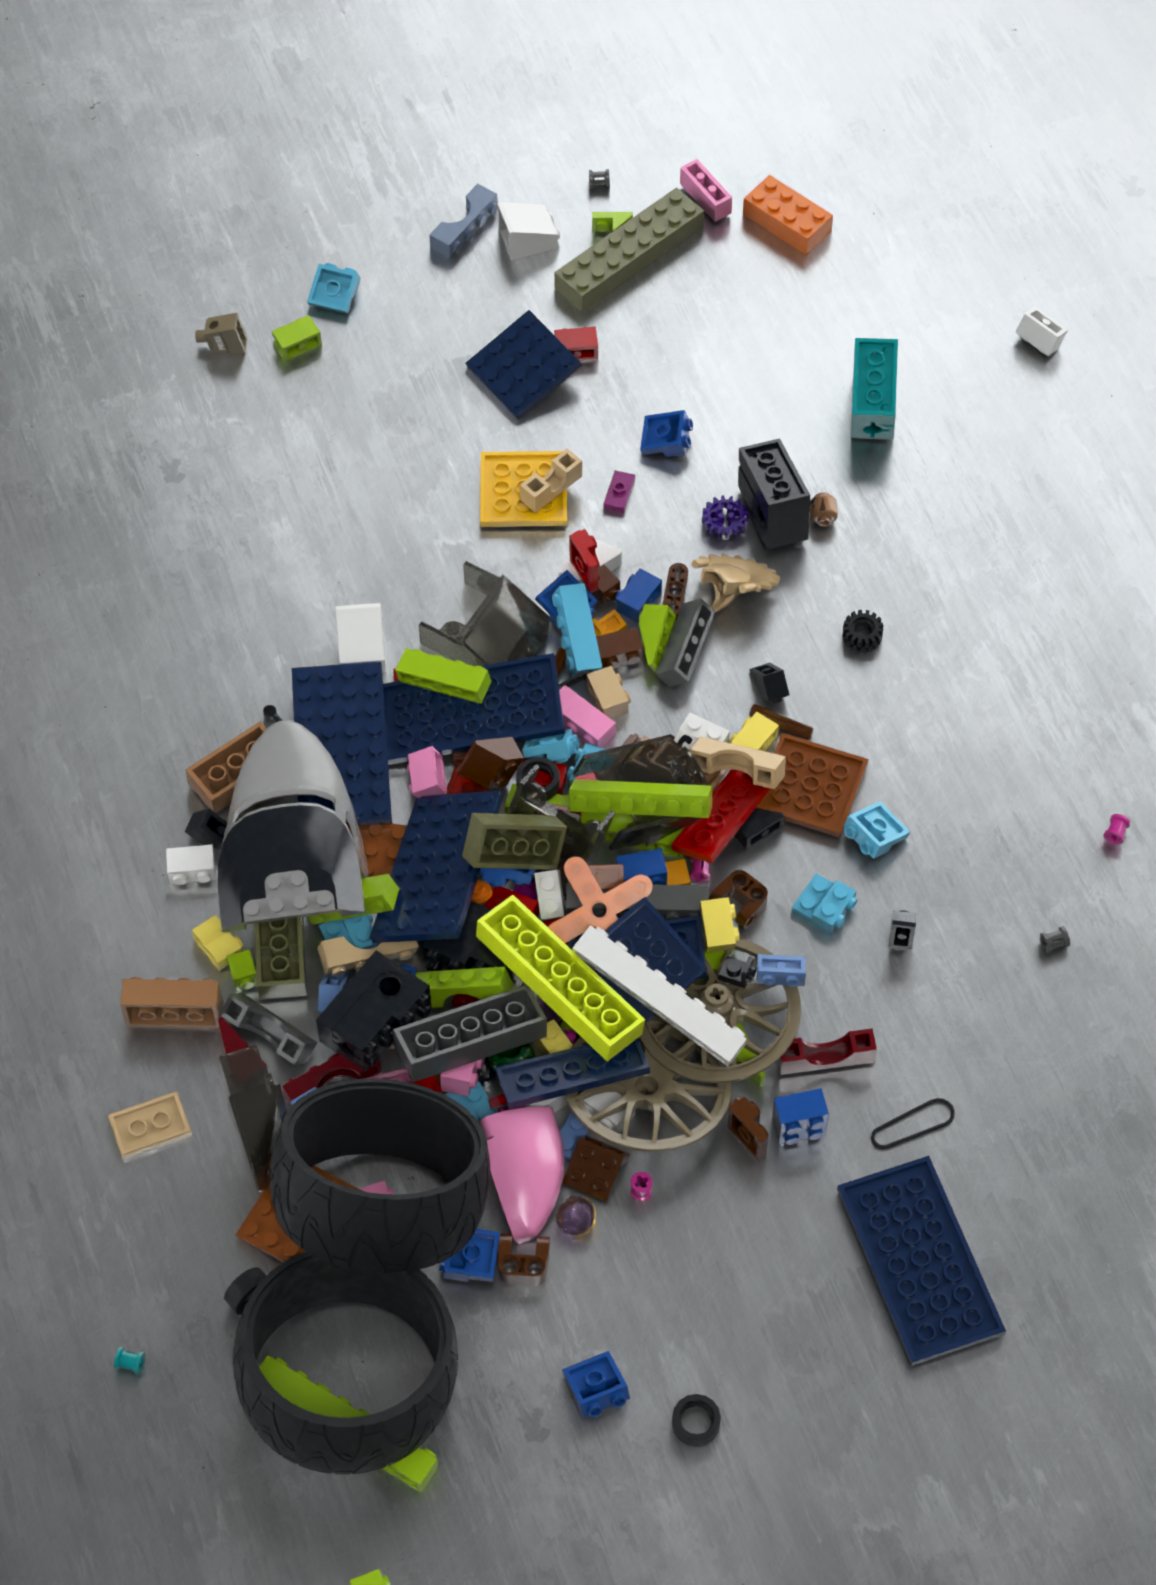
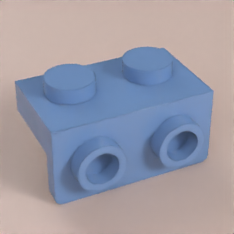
M758 954L756 984H764L766 986L787 985L789 987L805 986L806 957Z

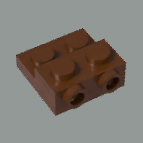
M745 1096L742 1098L737 1097L731 1102L729 1107L728 1129L752 1156L760 1162L767 1155L768 1132L764 1126L759 1124L760 1110L753 1101L749 1102Z

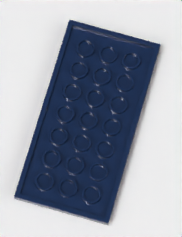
M554 653L482 666L488 670L491 684L481 704L399 681L384 683L388 765L408 762V754L431 746L441 755L469 751L476 740L513 737L515 742L565 734Z
M370 662L291 668L294 722L301 724L317 736L333 758L351 799L358 826L392 824L382 663ZM298 795V803H318L335 811L334 804L330 800L316 795Z
M501 791L416 797L390 875L399 887L394 910L377 913L370 934L373 943L459 939L481 869L473 868L462 857L471 814H498L503 800Z
M929 1156L837 1186L840 1198L911 1366L1005 1335L1006 1329Z

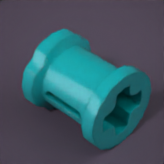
M119 1347L114 1359V1369L120 1370V1368L132 1370L135 1374H141L145 1363V1352L134 1353L125 1351L124 1347Z

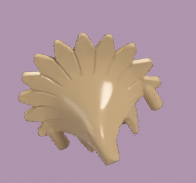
M722 553L721 557L709 554L708 558L699 556V559L692 561L693 568L704 567L701 572V582L704 584L711 582L714 585L716 594L711 608L716 613L728 607L741 593L761 592V588L772 590V586H778L780 576L775 575L776 570L767 569V564H755V559L744 560L740 555L730 557Z

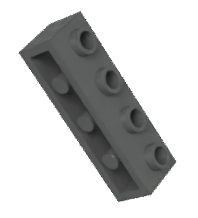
M702 598L682 604L655 673L669 687L689 682L715 614V610Z

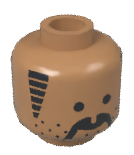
M818 493L810 500V518L814 523L819 526H829L837 519V500L829 493Z

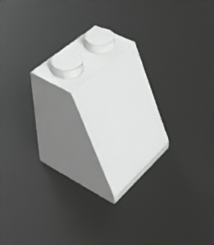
M497 203L498 231L511 260L558 248V239H560L559 229L554 227L552 213L547 211L545 205Z
M381 604L336 606L340 665L381 662L382 672H386Z

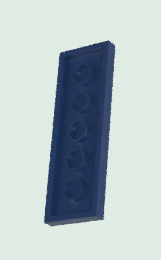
M638 1038L608 1062L587 1044L496 1067V1075L509 1109L650 1074V1066Z

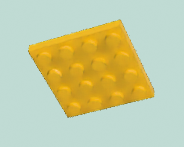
M563 451L481 452L480 527L567 526V489L536 513L520 500V484L535 473L543 478L551 469V460Z

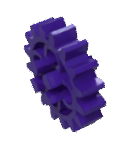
M722 495L721 500L714 497L713 503L707 502L706 508L702 510L704 529H710L711 536L715 533L718 534V539L722 535L727 540H729L730 535L736 538L738 537V532L744 533L745 527H748L749 512L746 511V505H741L740 499L733 501V496L725 499V496ZM723 508L727 509L726 520L728 521V527L724 526Z

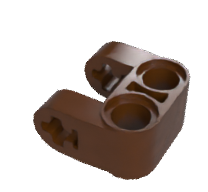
M735 870L712 891L708 900L727 897L730 899L732 897L744 907L737 914L735 922L746 929L765 910L768 891L763 884L747 872ZM741 883L743 884V886H737L735 884ZM753 897H760L761 899L755 900Z
M500 1234L498 1266L501 1281L513 1285L537 1286L545 1281L548 1268L550 1237L537 1236L536 1255L512 1254V1234ZM507 1266L516 1268L513 1272H506L504 1270ZM535 1267L541 1270L537 1274L529 1272L531 1268Z

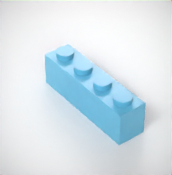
M585 583L559 586L552 595L553 606L557 607V625L562 631L561 645L566 650L567 658L565 663L567 670L570 671L571 677H574L587 670L594 672L602 669Z

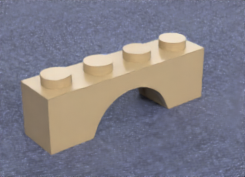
M700 736L690 748L689 769L708 774L725 769L739 770L750 775L754 785L775 789L785 777L786 756Z
M342 936L321 941L317 950L324 974L332 973L333 976L344 974L349 969L355 968L358 971L376 950L390 960L396 958L407 960L413 957L419 946L417 941L382 942L375 948L361 949L350 944Z

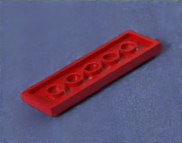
M731 769L712 793V809L709 818L693 817L671 844L672 850L712 864L771 788L754 785L750 775L743 771Z

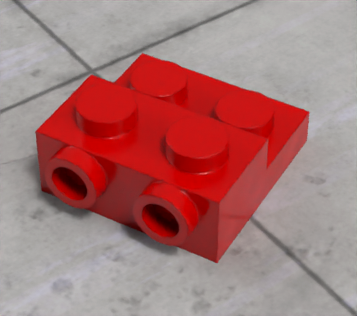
M586 529L569 535L570 562L583 583H585L588 591L592 593L598 590V580H600L598 568L600 564L595 553V548H597L596 540L592 535L589 536Z

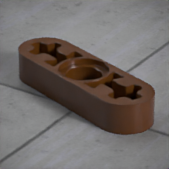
M675 563L669 568L662 604L668 605L671 608V603H675L674 613L676 614V619L684 603L688 582V568L682 563ZM677 572H681L679 581H676ZM676 588L681 591V594L674 596L669 591Z

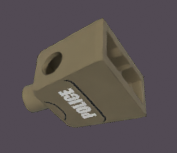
M238 313L210 317L206 320L205 330H196L195 332L196 342H207L212 353L246 354L248 337Z

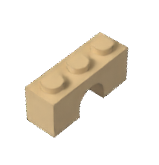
M568 448L551 460V469L543 478L535 473L520 484V500L535 513L582 477V460Z

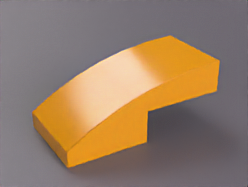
M615 609L599 621L596 618L592 620L596 636L629 628Z

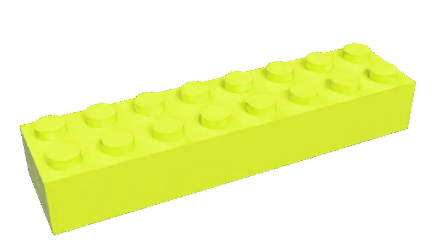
M514 895L477 920L476 937L607 1062L642 1035L645 1019Z

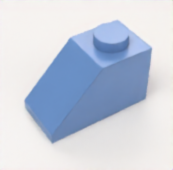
M345 972L338 976H333L332 973L324 975L319 984L318 1012H323L350 981V973Z

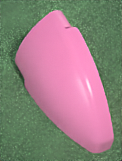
M537 1106L511 1109L486 1116L480 1121L487 1139L490 1171L511 1233L518 1244L533 1240L538 1236L555 1207L564 1177V1142L552 1107Z

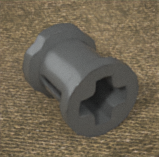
M609 169L597 172L589 170L590 188H593V186L610 187ZM602 177H604V179L595 180V178H602Z
M1063 926L1051 933H1040V942L1046 953L1051 952L1052 949L1057 947L1070 946L1068 932Z

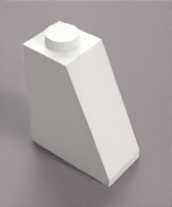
M595 539L597 543L595 553L600 566L604 564L610 571L618 568L622 564V550ZM569 555L558 572L559 576L568 570L580 583H583L572 566Z

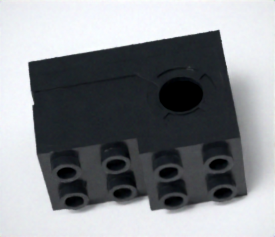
M781 439L739 448L738 487L753 514L752 521L767 550L808 540L810 494Z
M473 901L470 902L459 939L425 940L422 946L424 968L427 971L505 967L513 984L516 982L514 980L515 973L476 937L477 920L492 909Z
M376 950L316 1019L319 1041L366 1072L370 1066L373 1067L378 1062L383 1050L390 1048L393 1044V1029L429 1016L432 1010L430 985Z

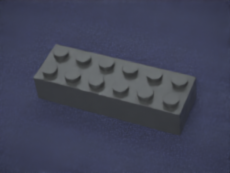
M567 883L566 915L583 906L570 883ZM653 885L651 893L646 898L665 920L701 916L700 901L708 900V885ZM613 888L601 889V890L603 891V893H606V892H608L609 890H611V889H613ZM602 903L595 904L592 909L593 914L597 917L604 916L606 906ZM635 904L617 913V918L619 919L620 917H622Z
M524 985L393 1029L394 1048L413 1083L547 1037V1018L530 987Z

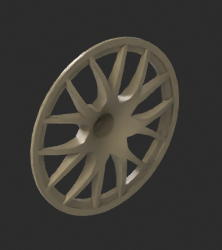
M739 938L740 941H736L735 950L754 956L755 967H757L758 954L774 955L751 941ZM729 949L716 974L706 959L708 982L706 985H695L692 983L685 989V994L692 1000L697 998L706 1005L705 1009L710 1013L716 1012L725 1019L724 1023L731 1028L733 1026L737 1027V1023L748 1022L777 1035L778 1037L774 1043L764 1051L747 1039L744 1048L758 1056L740 1064H736L735 1058L731 1063L732 1066L708 1067V1052L703 1048L702 1065L681 1059L682 1056L698 1046L692 1040H689L674 1054L659 1042V1039L677 1030L670 1024L654 1034L649 1022H647L639 1039L657 1062L682 1077L706 1083H727L743 1080L768 1069L786 1053L792 1044L801 1018V999L798 987L783 985L787 1002L769 1006L748 1005L743 1001L744 998L777 985L750 984L751 980H749L746 988H742L718 980V974L726 956L731 957L734 949ZM713 996H719L720 999L716 1000ZM788 1009L787 1018L782 1030L762 1018L763 1016Z
M656 1016L649 1021L651 1030L655 1033L669 1024ZM675 1030L659 1039V1042L664 1046L670 1037H674L684 1043H687L690 1039L678 1030ZM580 1037L572 1048L587 1045L588 1043ZM641 1042L642 1049L650 1066V1074L587 1089L579 1095L578 1092L565 1095L569 1107L578 1120L600 1138L624 1148L656 1152L675 1150L691 1145L711 1133L722 1121L728 1110L731 1100L732 1083H717V1088L680 1084L675 1080L682 1076L671 1072L657 1062ZM698 1045L682 1056L681 1059L687 1061L695 1051L702 1056V1048ZM707 1053L708 1067L726 1066L710 1053ZM605 1092H617L624 1096L594 1116L587 1111L581 1102L586 1098ZM692 1096H717L711 1113L709 1114ZM677 1101L695 1110L705 1120L690 1131L666 1102ZM635 1109L651 1111L653 1117L652 1140L627 1136L629 1122ZM626 1110L622 1134L598 1122ZM660 1115L683 1134L673 1138L657 1140Z

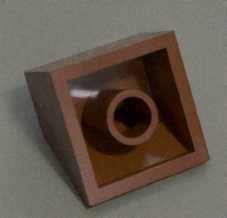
M513 737L476 740L457 771L462 776L486 789H500L508 785L524 757Z

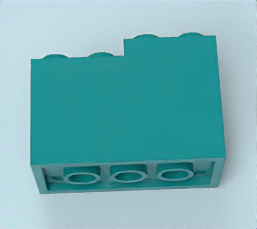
M855 338L851 438L894 439L898 339Z

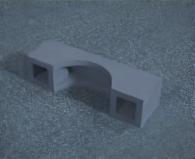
M477 183L466 195V210L469 214L458 222H441L429 235L430 249L451 259L455 253L461 250L467 240L472 239L478 228L484 226L491 214L496 213L498 209L497 193Z

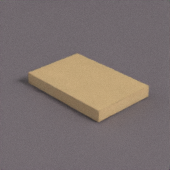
M177 1091L108 1115L123 1160L193 1136Z

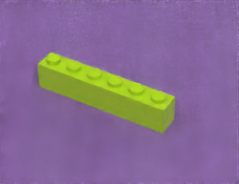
M574 779L569 789V805L572 812L709 818L712 809V786Z

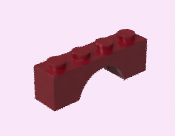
M873 1028L849 1031L842 1038L827 1043H809L802 1038H795L786 1053L778 1060L780 1075L875 1063L877 1046Z
M334 1054L323 1064L312 1066L305 1074L289 1079L282 1086L284 1097L291 1107L290 1101L314 1087L316 1089L323 1087L333 1079L347 1077L356 1080L376 1076L382 1072L381 1062L378 1060L373 1067L370 1066L364 1072L339 1054Z

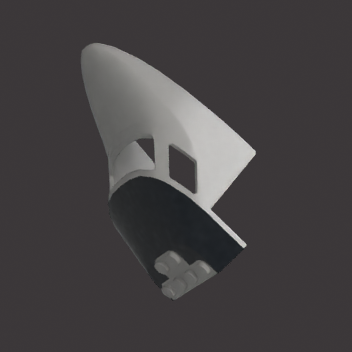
M282 720L265 729L252 745L240 769L232 795L227 826L218 860V896L223 933L246 930V924L339 912L341 916L365 913L362 878H368L369 872L363 841L351 799L343 778L329 752L317 736L297 722ZM291 795H316L332 801L335 808L334 811L318 803L280 804L249 812L238 820L240 813L256 803ZM346 819H347V821H348V823H349V825H350V828H351L353 837H352V835H351V833H350V830H349V828H348V826H347V824H346Z

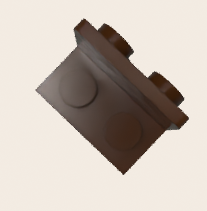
M588 1135L582 1136L578 1140L563 1178V1183L602 1201H607L620 1168L628 1162L630 1154Z

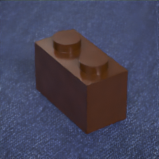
M637 627L596 636L602 669L609 666L615 669L619 666L633 665L644 661V647Z

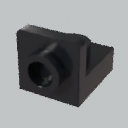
M726 956L718 974V980L746 988L748 981H753L757 967L754 966V957L749 956L747 962Z

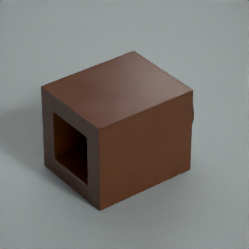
M603 564L598 568L600 580H598V590L592 592V594L604 605L609 601L615 600V596L620 590V580Z

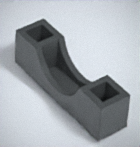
M244 993L230 994L219 1014L235 1026L250 1030L268 1040L276 1048L277 1054L294 1065L307 1063L318 1043Z

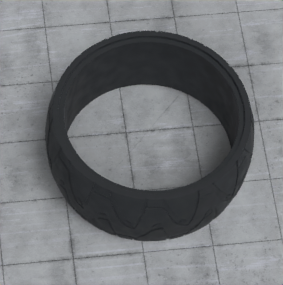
M356 1079L336 1082L315 1089L298 1099L284 1116L275 1138L270 1162V1192L277 1221L284 1233L300 1248H304L305 1251L321 1260L341 1267L366 1272L398 1273L402 1271H415L448 1260L449 1257L456 1255L469 1243L478 1227L485 1209L490 1185V1158L487 1139L482 1126L474 1115H471L457 1101L440 1092L413 1083L388 1079ZM347 1155H386L423 1165L440 1174L449 1183L419 1193L378 1194L352 1189L323 1177L311 1167L325 1160Z
M307 1251L277 1266L258 1284L251 1294L237 1326L233 1349V1372L239 1401L244 1413L254 1430L258 1432L257 1434L273 1451L280 1456L282 1455L283 1458L290 1462L297 1463L299 1466L309 1470L329 1474L350 1475L351 1473H367L382 1469L386 1465L390 1466L413 1453L428 1439L439 1424L450 1403L458 1371L457 1336L448 1307H446L447 1305L442 1294L420 1269L398 1273L359 1271L326 1262ZM354 1302L379 1307L406 1321L422 1337L432 1354L435 1364L422 1385L399 1404L376 1414L338 1418L307 1411L282 1397L262 1374L257 1363L259 1353L274 1331L296 1314L319 1305Z

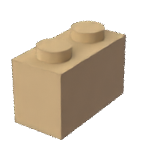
M612 666L587 674V688L598 710L610 719L628 713V704L631 703L627 690L623 691L621 677L619 673L614 672Z

